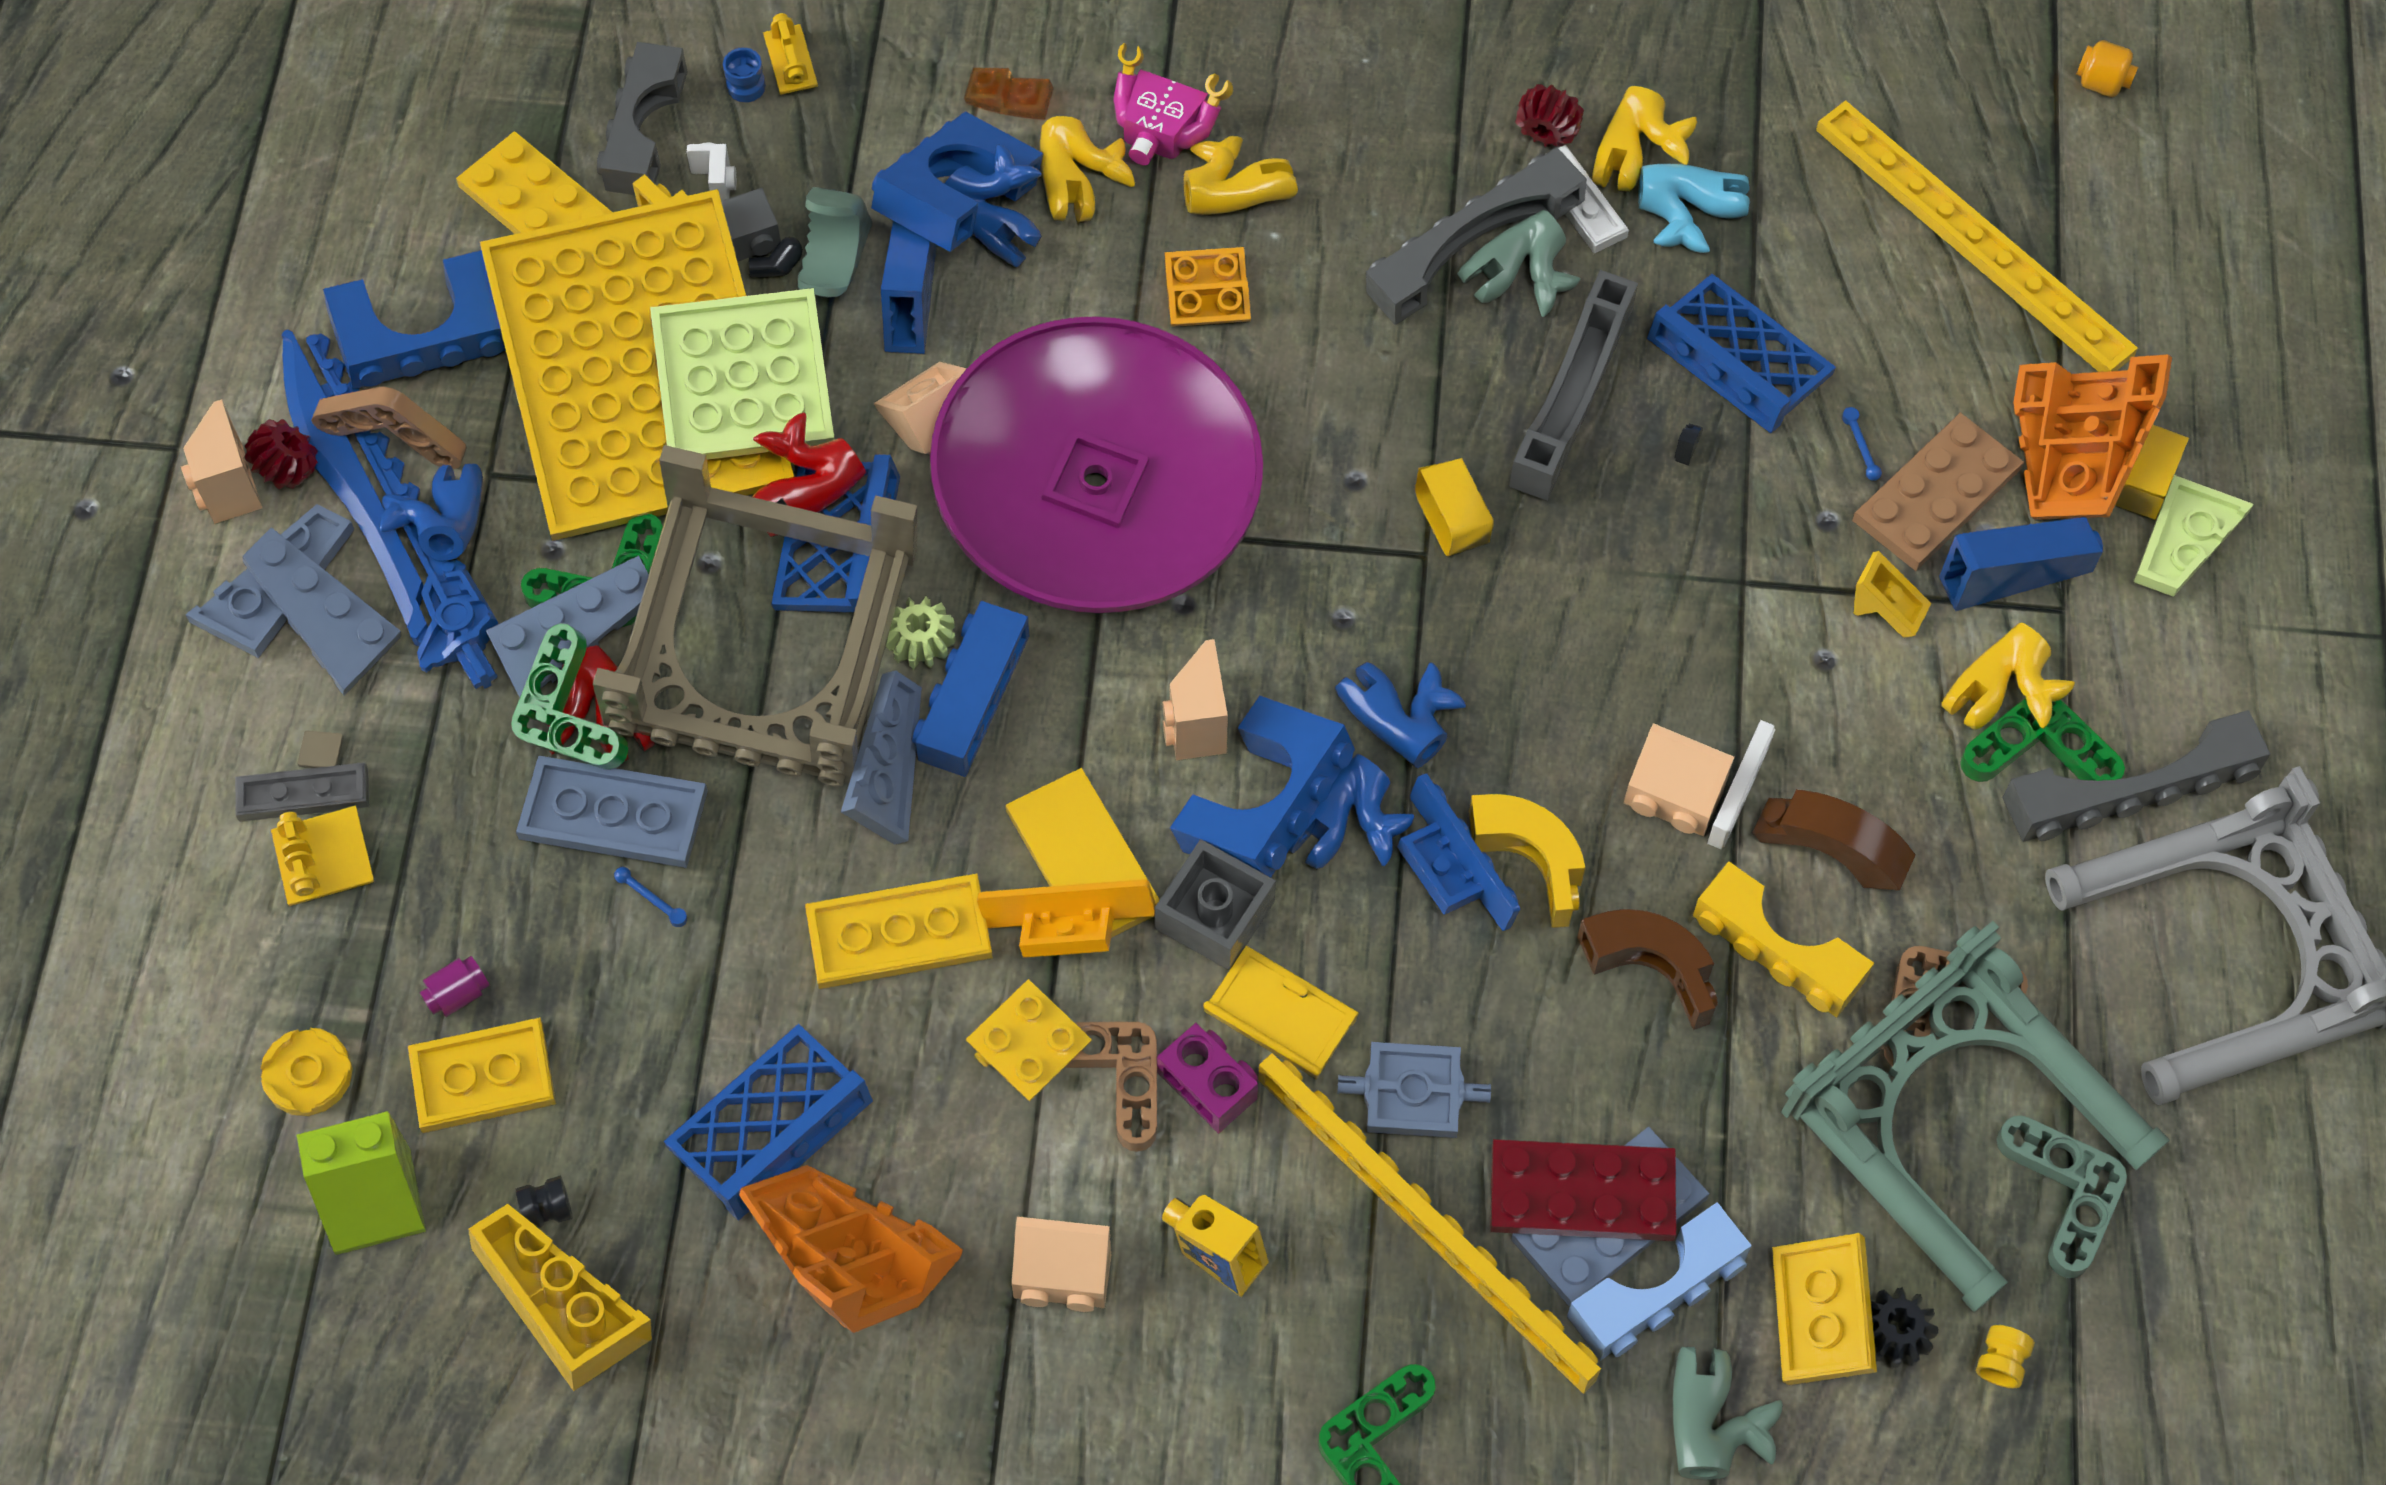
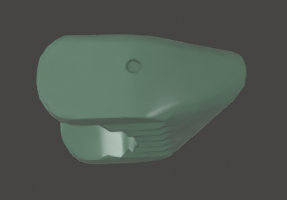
M813 187L806 196L805 207L811 211L808 215L811 219L808 224L811 231L807 234L809 240L805 246L807 254L802 259L803 268L798 275L797 287L800 290L814 288V294L818 296L837 297L847 290L854 278L872 226V219L860 196L842 191Z

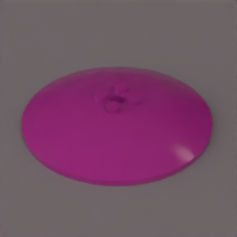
M1073 317L1032 326L1009 336L980 355L963 372L944 400L936 419L930 454L931 482L935 500L945 525L962 551L978 568L1011 591L1035 602L1076 612L1110 613L1141 609L1165 602L1200 584L1218 570L1243 540L1258 506L1263 478L1262 446L1257 425L1247 402L1230 377L1211 358L1183 339L1150 325L1110 317ZM1099 473L1107 481L1101 486H1091L1084 478L1088 474Z

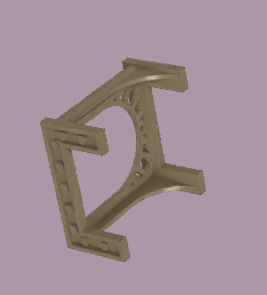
M664 445L659 461L668 511L629 644L617 670L613 672L597 668L593 681L603 724L609 726L608 728L622 736H633L634 733L651 736L650 739L653 742L664 746H675L676 743L693 746L692 749L695 752L706 756H717L718 753L735 756L734 759L737 762L748 766H759L760 763L777 766L776 769L779 772L789 776L797 777L801 776L802 773L819 776V781L831 786L839 787L843 786L844 783L849 784L857 760L860 738L907 566L913 567L917 554V505L875 495L871 508V525L712 488L705 454ZM706 517L870 556L840 664L834 676L822 691L795 709L766 716L743 715L725 710L699 694L689 683L679 666L674 646L675 625ZM663 647L666 648L665 654H661ZM661 665L668 667L672 671L671 677H663L653 683L655 675L661 677ZM679 688L684 692L683 700L674 708L663 710L655 706V699L663 690ZM839 688L837 696H835L833 693ZM831 705L830 710L826 713V717H831L830 723H827L816 712L819 706ZM692 706L703 710V715L700 718H696V714H683ZM804 718L813 722L809 734L810 744L801 742L794 734L793 725L798 719ZM732 720H738L741 726L739 728L729 726V723ZM773 726L782 727L785 730L786 739L781 738L776 733H773V736L768 735L767 731Z

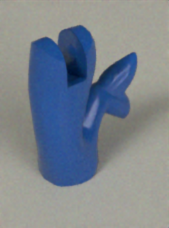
M997 144L993 174L985 175L965 165L957 169L944 184L979 203L973 235L1001 259L1012 266L1019 267L1026 257L1011 240L1017 234L1026 243L1036 247L1042 237L1041 233L1034 223L1023 214L1012 209L989 204L986 202V199L1002 196L1010 189L1020 188L1040 177L1042 173L1028 165H1015L1010 151L1004 146Z
M465 464L460 480H455L451 465H442L436 471L432 481V497L440 514L422 501L408 499L401 495H384L382 503L385 511L380 520V531L389 532L413 523L417 527L420 548L427 556L439 561H447L459 557L467 548L478 520L483 484L481 468L477 464Z
M1365 662L1355 669L1356 675L1367 691L1364 692L1351 679L1343 678L1335 686L1337 695L1350 712L1373 734L1403 756L1414 767H1422L1437 754L1447 739V733L1434 717L1435 711L1465 708L1464 700L1456 692L1442 688L1440 671L1434 663L1430 662L1419 682L1417 695L1411 703L1409 717L1405 714L1395 687L1386 674L1372 663Z
M1356 754L1350 764L1342 769L1332 784L1328 797L1319 804L1309 819L1307 829L1302 835L1297 837L1289 851L1295 853L1312 834L1319 841L1309 853L1305 863L1315 869L1324 867L1341 847L1351 807L1355 805L1358 821L1366 832L1372 850L1381 865L1386 866L1393 852L1392 837L1407 830L1414 820V815L1384 814L1381 811V802L1391 784L1390 780L1377 765L1366 757Z

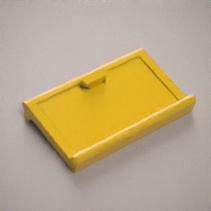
M1247 945L1210 1001H1206L1203 1004L1204 1012L1283 1060H1288L1295 1067L1316 1080L1349 1028L1356 1022L1359 1014L1356 1010Z

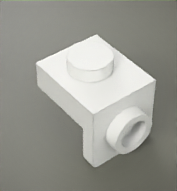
M706 142L687 145V157L691 173L709 174L708 184L710 191L718 189L722 203L724 200L729 199V191L736 190L737 178L735 166H730L726 144Z

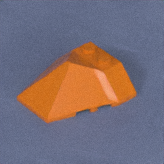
M2170 355L2130 357L2128 370L2071 374L2056 362L2019 365L2013 404L2015 415L2020 420L2022 436H2019L2020 449L2025 453L2027 470L2024 471L2031 518L2043 520L2110 517L2166 398L2172 362Z
M808 1165L742 1187L739 1196L797 1281L826 1312L852 1333L917 1308L962 1255L963 1249L932 1225L918 1219L914 1226L892 1215L893 1206L880 1201L878 1206L875 1207L855 1197L856 1188Z

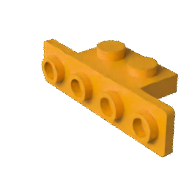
M1146 879L979 892L977 897L981 915L983 918H986L987 928L1022 926L1019 947L1023 958L1107 952L1110 948L1114 919L1154 916L1156 906L1150 883Z

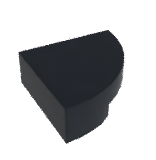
M1690 423L1689 425L1686 424V428H1683L1678 440L1674 456L1676 462L1689 466L1702 435L1703 427Z

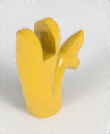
M1630 86L1626 90L1600 143L1594 163L1592 181L1595 185L1606 187L1613 170L1620 171L1618 190H1632L1640 177L1643 166V154L1639 138L1642 132L1653 143L1661 146L1669 156L1687 165L1689 162V149L1685 140L1694 132L1697 118L1694 116L1668 125L1664 121L1665 101L1663 97L1648 88Z
M1056 116L1048 119L1042 125L1039 151L1043 153L1040 168L1049 209L1054 220H1065L1068 203H1074L1077 222L1090 221L1095 213V196L1091 183L1073 160L1091 170L1102 172L1115 182L1129 187L1135 186L1132 171L1123 161L1126 148L1122 138L1117 139L1106 148L1100 149L1092 143L1082 122L1076 118Z
M1229 136L1221 142H1199L1193 145L1190 150L1207 163L1200 167L1186 170L1184 173V196L1187 210L1193 214H1221L1241 210L1264 202L1291 199L1298 192L1291 164L1288 160L1281 158L1264 159L1247 166L1233 177L1225 180L1233 167L1234 160L1239 155L1243 139L1238 136Z
M2018 623L1960 675L1944 697L1941 706L1949 714L1954 715L1971 700L1975 704L1967 713L1964 725L1973 730L1980 729L1999 711L2005 697L2010 676L2015 673L2018 687L2022 694L2026 696L2027 705L2039 726L2045 728L2052 716V702L2067 696L2073 689L2075 682L2042 678L2041 671L2051 656V648L2038 632L2024 623Z

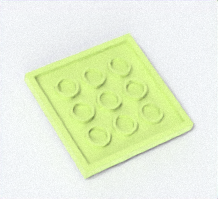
M814 288L650 307L667 446L705 454L707 460L771 452L755 442L753 438L766 431L782 432L791 418L803 412L806 413L807 417L805 443L819 445L834 440Z

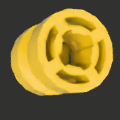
M1993 1325L1989 1328L1985 1340L1988 1346V1353L1981 1355L1979 1358L1976 1372L1981 1378L1992 1384L2005 1388H2019L2025 1375L2022 1364L2024 1360L2031 1356L2035 1342L2028 1334L2018 1329L2004 1325Z

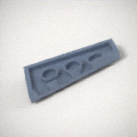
M272 527L242 556L244 565L272 602L277 604L297 635L302 637L311 649L312 655L321 667L326 669L343 696L401 638V631Z

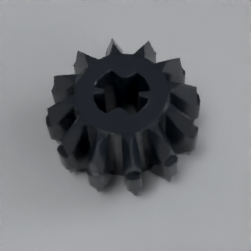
M1903 1287L1896 1289L1893 1298L1883 1289L1877 1293L1876 1302L1871 1301L1874 1344L1877 1348L1875 1351L1876 1361H1880L1884 1355H1887L1893 1369L1899 1367L1902 1358L1910 1366H1914L1920 1360L1919 1354L1929 1355L1934 1347L1929 1339L1937 1336L1938 1327L1929 1323L1935 1315L1934 1309L1925 1308L1921 1310L1918 1307L1922 1302L1921 1294H1916L1910 1301L1906 1299ZM1891 1322H1898L1899 1330L1905 1332L1903 1334L1897 1333L1896 1326L1891 1324Z

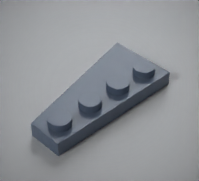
M316 504L281 535L325 570L355 529L350 520ZM246 569L232 582L229 583L226 580L213 591L215 595L201 608L196 605L186 614L189 623L259 658L287 621V618L277 604L272 602L251 572Z
M639 556L486 630L519 697L522 694L542 640L552 626L560 623L568 624L584 635L587 647L599 646L598 641L613 629L618 630L637 615L649 576ZM561 640L558 648L561 650L562 648L569 649L571 641ZM553 659L550 663L562 669L563 663H558ZM556 674L547 675L542 680L540 688L549 681L552 683L558 679Z
M896 670L882 674L841 809V813L894 845L907 842L909 838L916 759V744L912 742V738L919 721L922 687Z

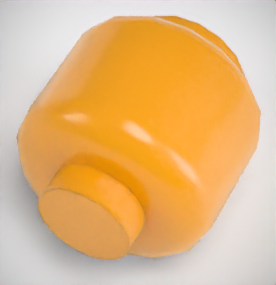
M2101 40L2094 47L2087 46L2076 75L2081 76V85L2085 89L2108 97H2115L2119 94L2122 87L2130 89L2138 67L2131 65L2133 53L2130 49Z

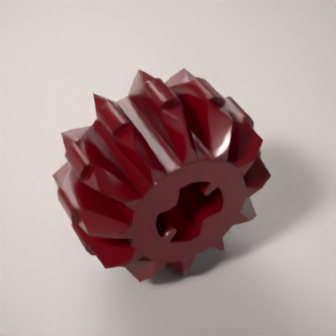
M1536 84L1534 88L1527 89L1525 95L1521 97L1515 123L1522 128V134L1530 135L1533 138V142L1540 141L1546 147H1549L1551 144L1556 147H1562L1564 144L1572 143L1581 128L1580 124L1583 120L1584 109L1578 105L1576 97L1568 96L1566 90H1557L1554 85L1546 88L1542 84Z
M268 419L247 438V443L244 445L247 450L244 459L253 465L251 472L259 473L263 477L264 483L271 481L279 490L284 486L294 489L314 471V467L318 463L315 458L318 450L309 444L311 437L300 433L298 426L290 427L284 419L278 422Z

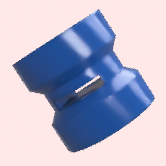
M743 47L730 51L723 60V69L729 95L739 102L747 103L757 100L763 95L766 88L759 54L750 48Z

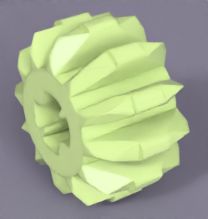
M925 596L921 604L915 605L914 601L908 597L906 601L907 608L903 609L896 606L886 642L887 649L893 651L894 659L898 663L908 659L909 666L913 670L919 661H925V664L932 668L934 664L933 657L946 660L948 656L947 647L954 646L956 641L955 633L953 632L955 624L953 617L946 615V609L942 602L931 607L930 599Z

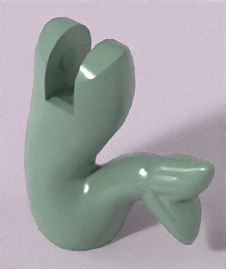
M1546 210L1535 213L1496 236L1479 249L1457 273L1462 282L1467 283L1481 272H1484L1490 280L1474 294V297L1482 304L1489 303L1508 290L1525 256L1529 255L1530 274L1534 281L1535 298L1542 317L1552 310L1557 293L1573 289L1581 279L1580 277L1554 270L1553 260L1565 246L1566 237L1558 222Z
M1681 1347L1677 1356L1673 1384V1426L1679 1475L1689 1479L1703 1480L1725 1478L1730 1473L1736 1449L1743 1444H1746L1772 1465L1776 1458V1446L1769 1430L1780 1418L1783 1407L1782 1401L1777 1400L1754 1408L1744 1416L1729 1419L1717 1429L1712 1430L1713 1422L1726 1401L1731 1387L1732 1365L1730 1356L1726 1350L1712 1348L1709 1368L1710 1375H1697L1695 1347Z

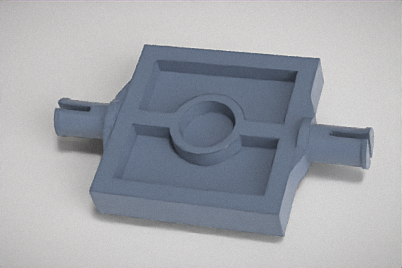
M1371 1042L1370 1065L1365 1073V1077L1338 1075L1337 1094L1364 1095L1368 1108L1367 1132L1457 1138L1458 1115L1463 1101L1490 1103L1491 1084L1464 1083V1077L1460 1069L1461 1047Z

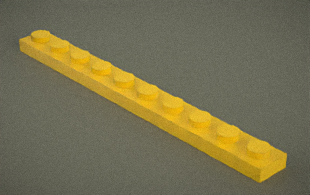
M1846 100L1818 121L1816 131L2098 372L2118 371L2130 361V357L2135 356L2138 349L2137 346Z
M1273 1053L1259 1064L1258 1081L1584 1394L1597 1381L1601 1370L1597 1365L1598 1359L1596 1355L1585 1344L1581 1342L1575 1344L1563 1332V1324L1553 1313L1548 1310L1542 1312L1529 1300L1531 1298L1530 1293L1521 1282L1513 1277L1508 1280L1496 1268V1260L1482 1246L1475 1248L1463 1236L1464 1231L1453 1217L1448 1214L1442 1216L1430 1205L1431 1199L1424 1189L1416 1183L1409 1185L1398 1174L1399 1169L1387 1154L1384 1152L1377 1154L1366 1143V1136L1356 1124L1351 1121L1345 1123L1333 1112L1335 1108L1327 1096L1318 1090L1313 1093L1302 1082L1303 1077L1291 1062L1288 1060L1281 1062Z

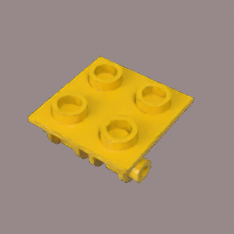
M356 805L305 820L297 817L296 812H285L279 816L280 821L277 823V828L271 829L288 906L374 882Z
M1028 979L965 1041L977 1051L974 1056L984 1067L989 1065L994 1067L1030 1102L1092 1039Z

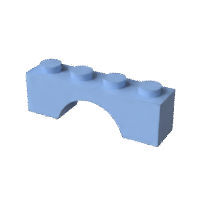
M1718 1202L1681 1227L1675 1241L1679 1253V1270L1669 1281L1650 1289H1633L1623 1286L1610 1278H1606L1571 1303L1567 1318L1600 1361L1611 1353L1615 1357L1623 1355L1638 1342L1635 1336L1648 1327L1652 1332L1662 1328L1675 1316L1672 1310L1684 1302L1688 1306L1696 1304L1711 1291L1708 1285L1721 1276L1725 1281H1728L1747 1266L1744 1260L1752 1245Z

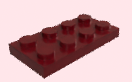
M1493 1139L1490 1232L1674 1241L1676 1238V1148Z

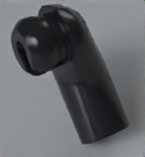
M785 237L779 242L769 257L749 258L750 278L777 277L789 274L802 256L803 249L799 240L795 237Z

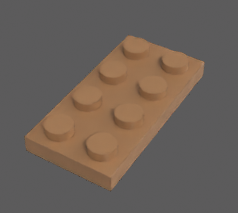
M1960 412L1855 512L1852 521L1913 570L1917 571L2021 470L2024 461Z

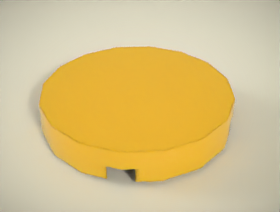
M310 1028L311 1030L303 1031L297 1029L287 1032L272 1043L262 1059L261 1083L264 1092L277 1108L291 1115L311 1116L324 1112L340 1101L350 1086L353 1071L350 1055L335 1035L323 1029Z

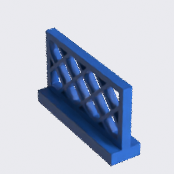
M1714 274L1709 275L1673 306L1665 305L1658 310L1647 337L1649 341L1769 433H1772L1781 425L1785 415L1830 378L1836 368ZM1711 290L1723 299L1724 305L1706 304L1704 302V295ZM1680 314H1698L1700 325L1691 324ZM1707 315L1726 316L1727 326L1708 325ZM1734 316L1747 317L1754 322L1755 328L1736 327ZM1710 337L1729 338L1730 348L1721 347ZM1737 338L1757 339L1758 350L1739 349ZM1765 340L1779 341L1785 346L1786 352L1767 351ZM1741 360L1760 361L1762 372H1754L1742 363ZM1769 362L1788 363L1789 374L1770 373ZM1796 363L1809 364L1818 373L1816 375L1798 374ZM1772 384L1791 385L1793 394L1788 398Z
M874 455L873 462H861L866 470L865 475H868L866 485L854 494L848 491L844 494L847 498L830 512L825 508L821 513L840 518L855 506L861 513L860 520L857 522L871 525V508L875 495L893 500L897 498L900 474L891 455ZM798 466L796 477L811 475L815 471ZM785 536L771 603L774 610L855 612L870 556L853 553L852 557L838 566L830 557L838 549L828 546L822 548L819 544L809 542L817 552L798 565L793 560L794 552L807 541ZM825 560L832 567L833 571L815 584L806 573ZM799 578H802L810 587L799 597H785L787 588ZM841 578L847 584L845 598H827L823 591Z
M798 1024L664 1140V1143L724 1203L726 1209L739 1221L750 1211L739 1196L742 1187L799 1168L871 1104L873 1099L865 1080L854 1070L849 1071ZM800 1041L809 1049L808 1063L785 1064L786 1053ZM817 1057H818L822 1062H816ZM834 1072L841 1078L830 1090H814L815 1073ZM807 1073L806 1091L783 1092L784 1074ZM761 1075H776L775 1092L752 1093L753 1082ZM805 1101L804 1113L796 1120H780L782 1102ZM774 1103L772 1121H749L751 1104ZM732 1104H743L741 1122L718 1123L719 1112L724 1107ZM771 1131L770 1143L762 1150H746L748 1132ZM740 1132L737 1151H715L717 1133ZM693 1134H708L707 1152H687L681 1145ZM737 1161L736 1173L721 1185L713 1177L714 1162ZM706 1162L705 1169L699 1163Z

